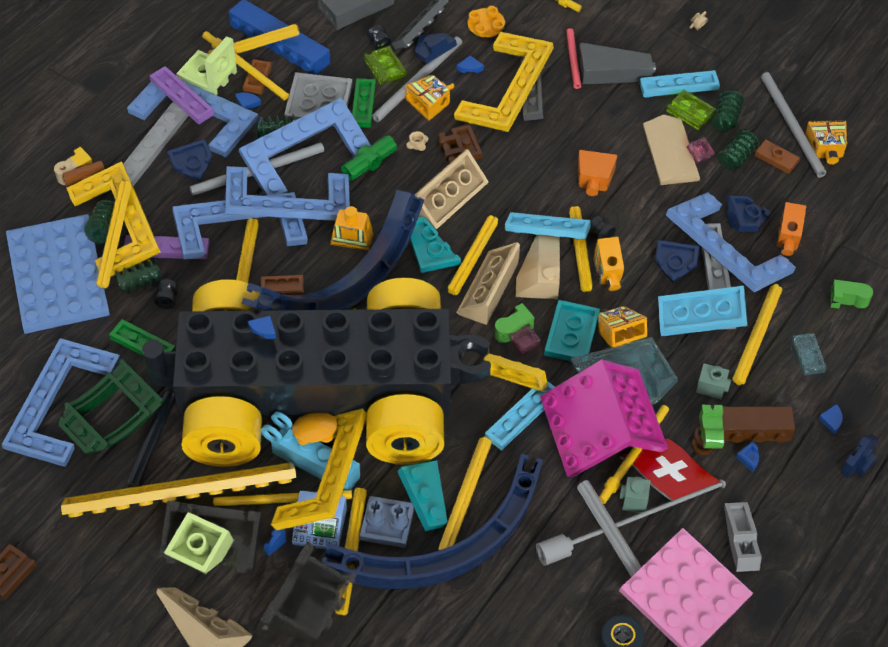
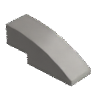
M748 502L725 503L727 530L736 572L759 571L761 553L756 541L757 531Z

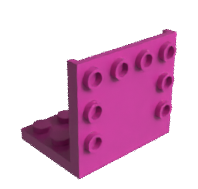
M600 360L540 396L567 477H575L628 446L657 452L668 449L639 369Z

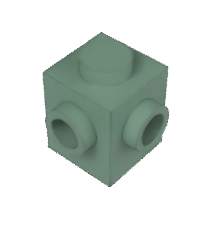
M703 364L696 393L722 400L723 392L729 391L731 379H727L729 370L723 369L720 366Z
M641 477L627 478V483L621 486L620 499H624L622 510L637 513L646 511L651 480H645Z

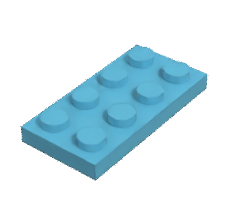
M744 286L658 296L661 336L748 326Z

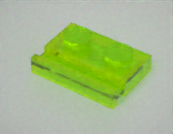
M390 46L373 51L370 55L365 54L366 63L381 85L385 81L391 82L406 76L405 68Z
M685 90L671 104L667 105L669 113L698 130L702 124L704 125L715 114L716 108Z

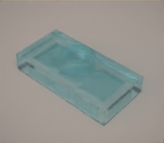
M815 334L793 336L792 341L804 375L825 373L827 368Z

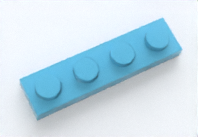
M715 70L640 78L639 82L643 97L719 90L720 86Z
M510 212L505 223V231L575 239H586L590 229V220Z
M547 381L548 387L544 392L531 389L485 433V437L490 439L492 444L502 451L544 411L540 396L552 390L555 386Z

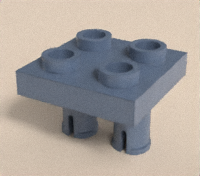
M369 496L360 532V540L406 548L415 509L413 504Z

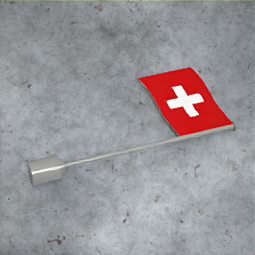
M667 438L665 441L668 449L662 452L642 449L631 466L646 480H651L650 485L671 502L619 521L615 525L620 527L716 488H724L726 482L713 477L701 468L683 448ZM629 453L620 456V458L624 460ZM599 529L574 540H571L564 534H560L537 543L536 552L539 560L546 566L569 557L572 554L571 550L574 549V544L602 534L604 531Z

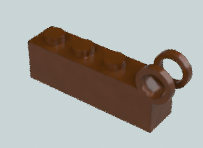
M723 407L724 441H732L734 443L742 441H755L757 443L765 441H777L779 443L792 441L795 432L792 407ZM699 426L694 433L692 449L695 453L706 456L711 454L714 449L700 450L696 446V442L703 446L701 434L698 435L701 431Z

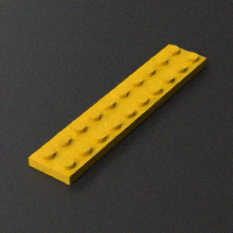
M289 462L74 496L64 499L61 504L62 515L68 514L69 517H77L83 515L84 511L92 510V513L96 514L105 512L106 508L116 507V510L127 509L130 507V504L139 503V506H147L153 504V500L162 499L163 502H171L177 500L176 497L186 495V498L190 499L199 497V493L209 492V495L223 493V489L232 488V491H241L246 489L247 485L255 484V487H265L269 485V482L278 481V484L292 482V478H296L294 463Z

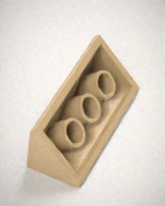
M468 149L463 151L415 194V197L424 199L419 217H425L435 229L440 227L489 183Z
M518 242L488 251L457 310L458 315L485 325L488 324L519 263L520 244Z

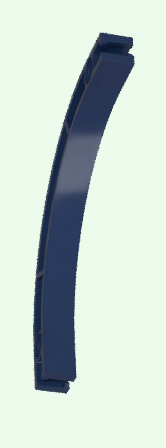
M397 190L384 226L375 243L361 262L338 282L317 292L304 295L279 294L267 288L248 283L246 290L248 292H259L260 295L255 301L243 298L241 304L259 311L347 310L366 298L373 287L383 282L400 259L411 238L424 199L415 197L412 193Z
M521 453L511 488L500 508L482 528L461 542L437 552L411 557L374 556L328 543L325 557L322 558L320 564V574L366 587L410 589L445 582L469 572L493 556L519 527L530 505L543 460L536 459L535 466L531 468V471L534 472L533 474L524 472L522 469L529 456ZM520 484H524L528 488H523L520 486ZM330 558L338 562H341V564H336L327 561H329ZM352 564L357 566V568L349 569L347 566Z

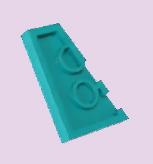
M419 217L411 235L410 243L420 272L424 273L461 265L460 257L450 250L448 243H444L430 222L425 217Z
M437 461L401 467L397 472L424 530L429 531L443 528L448 522Z

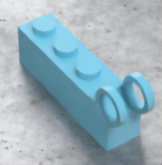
M274 412L271 419L281 430L277 431L270 425H264L261 429L263 436L271 442L273 454L288 462H293L295 466L322 480L332 448L321 442L308 443L306 445L299 444L297 438L293 435L291 420L283 413ZM278 418L282 419L287 425L279 421ZM267 431H269V432H271L272 434H274L275 437L271 436ZM354 460L352 461L343 490H352L360 479V464Z

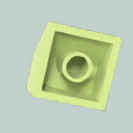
M188 512L164 553L206 574L224 559L234 540L228 530Z

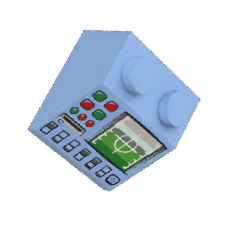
M300 490L298 502L314 499L317 493ZM341 496L334 518L295 526L292 544L326 549L328 543L339 546L347 512L346 497Z

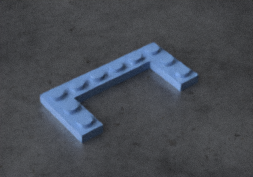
M181 80L214 109V117L227 122L209 144L210 151L226 158L258 121V114ZM150 82L127 107L128 113L145 120L166 95Z
M340 98L239 148L238 152L266 196L283 194L288 191L268 158L333 125L353 158L356 157L357 152L362 146L368 145L370 147L371 145L343 99Z
M227 166L225 214L336 221L339 210H345L347 207H350L348 174L328 173V200L247 195V168Z
M294 192L266 195L271 197L296 198ZM225 200L173 206V216L183 259L205 256L198 225L268 217L225 214ZM279 217L287 246L307 244L308 238L301 218Z
M708 192L669 208L666 213L669 219L753 292L792 274L796 268L782 255L776 256L755 267L747 258L736 251L732 245L721 238L717 232L707 226L701 218L719 211L722 206Z
M60 338L2 443L3 449L66 467L75 450L74 444L36 432L72 366L107 375L118 367L121 360L120 355Z

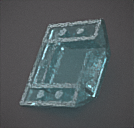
M652 337L571 358V363L577 374L600 360L639 369L652 405L658 403L678 382L677 376Z

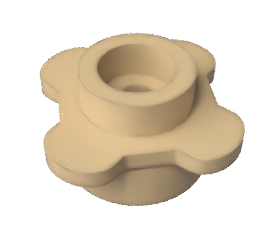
M707 12L697 13L691 19L692 25L689 28L695 27L699 30L708 21L705 17Z
M413 132L409 135L407 148L419 151L425 150V143L428 142V137L422 132Z

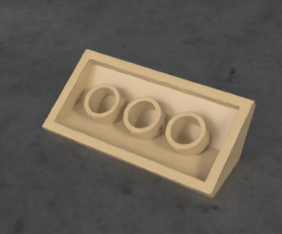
M661 115L643 123L660 185L700 181L682 120Z

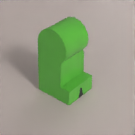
M834 279L831 288V308H839L840 304L866 308L870 304L873 289L864 283Z
M521 303L515 307L514 314L496 321L495 339L498 342L507 343L534 328V316Z
M702 405L699 421L703 448L723 449V405Z

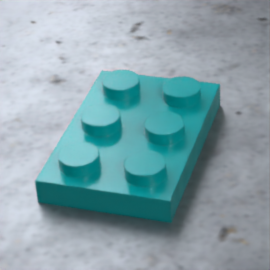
M558 300L544 356L586 365L600 309Z

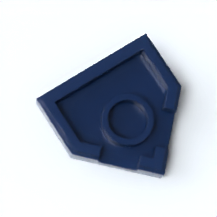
M446 33L419 35L415 54L416 57L425 63H429L457 46L456 39Z
M205 139L167 151L175 172L201 181L212 160V154Z
M728 196L726 199L729 207L726 212L731 228L737 229L738 232H756L771 211L765 207L763 209L760 208L748 196Z
M658 240L655 263L668 279L674 283L696 268L699 246Z
M873 434L861 438L853 454H850L845 461L842 469V474L845 477L849 478L854 471L863 476L871 468L877 459L873 451L879 438Z

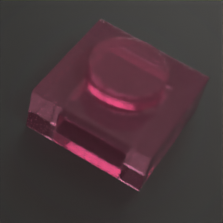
M705 137L687 146L696 163L708 159L715 154Z
M529 325L510 334V340L522 354L540 345L541 339Z

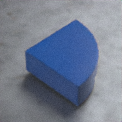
M469 56L457 65V70L462 73H479L484 70V65L472 56Z
M235 94L238 104L248 110L261 105V100L254 94Z
M270 316L248 321V326L254 334L264 336L265 339L276 338Z
M836 404L822 413L819 420L835 434L842 423V412Z
M753 441L738 452L736 456L752 472L756 469L759 462L758 447Z
M274 529L271 533L273 537L270 542H265L263 550L268 556L286 543L284 529L277 531Z

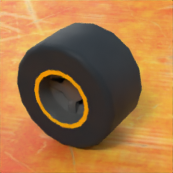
M614 616L608 619L602 627L600 647H643L644 630L640 623L630 616Z

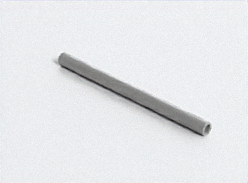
M455 37L457 46L427 63L372 115L374 121L380 122L406 97V85L427 77L462 44V40L459 37Z
M768 72L762 74V81L817 177H823L826 174L825 168L773 78Z
M320 142L270 159L269 161L274 168L322 153L324 152V147ZM246 167L247 178L253 176L249 168ZM226 174L190 186L192 196L226 185Z

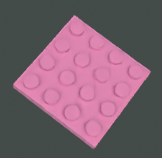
M684 528L665 544L619 590L677 647H701L753 594Z

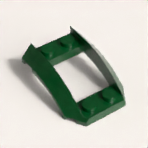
M123 359L119 361L120 365L112 373L109 372L88 392L70 403L66 402L65 404L66 409L63 417H60L58 425L86 454L106 449L119 442L142 425L164 402V399ZM120 388L140 410L125 424L103 438L83 415L107 400Z

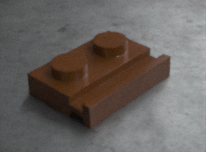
M11 544L0 553V597L4 601L37 566L35 560H31L26 554Z

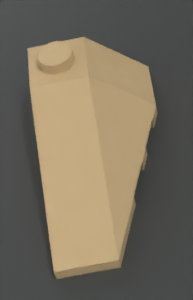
M536 235L516 278V297L558 299L560 239L551 235Z
M176 587L157 589V595L190 647H243L251 640L252 635L237 622L231 619L227 622L217 617L218 612L212 608L209 610L198 606L199 601Z

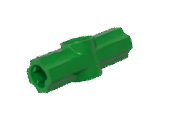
M388 135L370 147L364 145L359 149L356 157L341 166V171L343 174H348L349 181L355 180L367 170L374 171L381 165L384 158L397 150V144Z

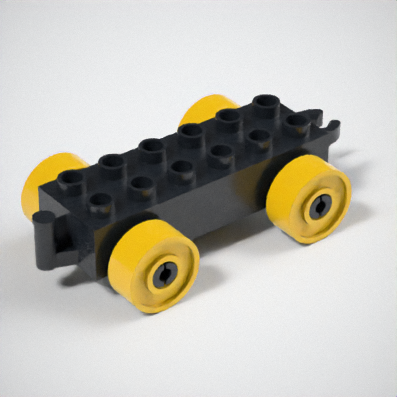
M413 278L390 279L373 287L367 296V310L259 311L241 304L243 298L255 301L260 295L259 292H248L246 290L248 283L238 280L212 281L201 286L195 292L192 311L179 312L176 352H164L163 345L158 340H149L142 347V354L145 358L150 382L155 386H166L174 390L179 416H184L182 449L184 453L199 463L217 467L242 465L257 457L261 447L262 416L273 415L274 412H280L284 415H306L319 412L340 415L359 409H364L367 413L366 446L371 455L381 461L392 464L407 465L428 461L439 455L444 448L443 413H450L451 386L482 381L489 377L491 373V363L484 360L474 366L467 365L462 361V356L470 351L487 356L490 352V342L476 335H449V309H441L439 292L431 284ZM270 316L276 338L265 339L264 336L254 334L248 326V321Z

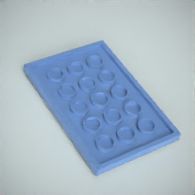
M88 214L6 231L25 334L110 315L105 289L99 288L96 284L99 270L95 260L98 259Z

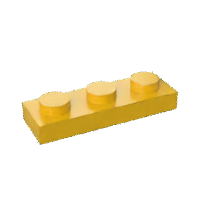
M488 354L484 358L485 361L491 363L490 375L542 392L548 387L546 373L539 368L527 366L493 354Z

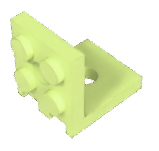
M226 36L210 55L198 50L177 72L176 76L183 81L217 95V88L220 85L225 86L229 82L228 76L230 73H237L233 39Z

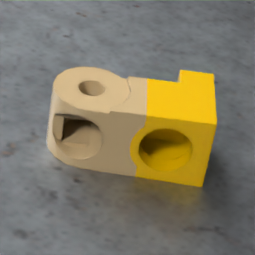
M81 147L74 150V156L55 165V175L60 184L65 185L63 173L93 163L91 157Z

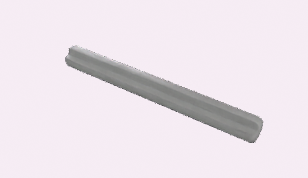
M588 480L581 482L577 489L632 577L642 568L590 482Z

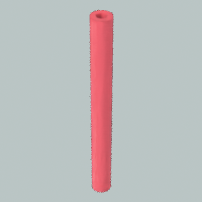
M569 28L566 30L573 86L575 89L581 88L574 30Z

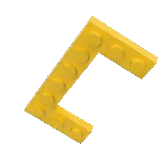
M500 32L493 44L494 51L522 56L525 59L498 108L462 100L454 113L455 120L509 132L554 46L552 42Z
M122 161L67 187L74 206H78L109 190H112L116 200L119 183L121 181H129L131 184L124 222L133 242L117 249L111 276L161 253ZM102 257L95 260L98 270Z
M364 409L334 416L337 420V429L333 433V437L336 439L316 498L277 507L271 523L276 531L334 518L366 421L367 413Z

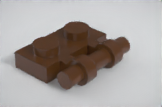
M470 125L451 129V135L446 136L444 132L438 134V143L440 148L444 150V157L449 164L466 149L469 150L475 160L482 158V151ZM455 144L457 148L452 149L451 145Z

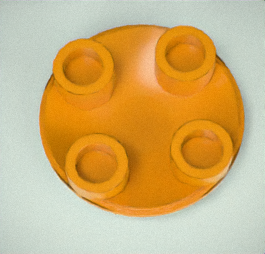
M489 6L488 8L471 11L468 18V27L475 35L489 38L503 31L505 20L495 6Z
M323 412L306 414L294 423L292 432L297 438V442L301 445L319 441L327 443L334 438L333 433L337 429V420L331 414Z

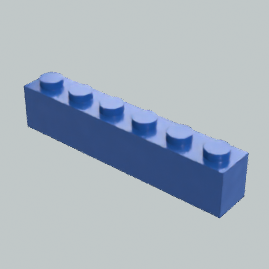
M246 0L240 1L228 11L230 25L234 29H238L246 34L249 38L289 26ZM300 32L297 36L265 45L276 54L283 56L289 62L298 65L304 71L313 75H318L330 64V50Z

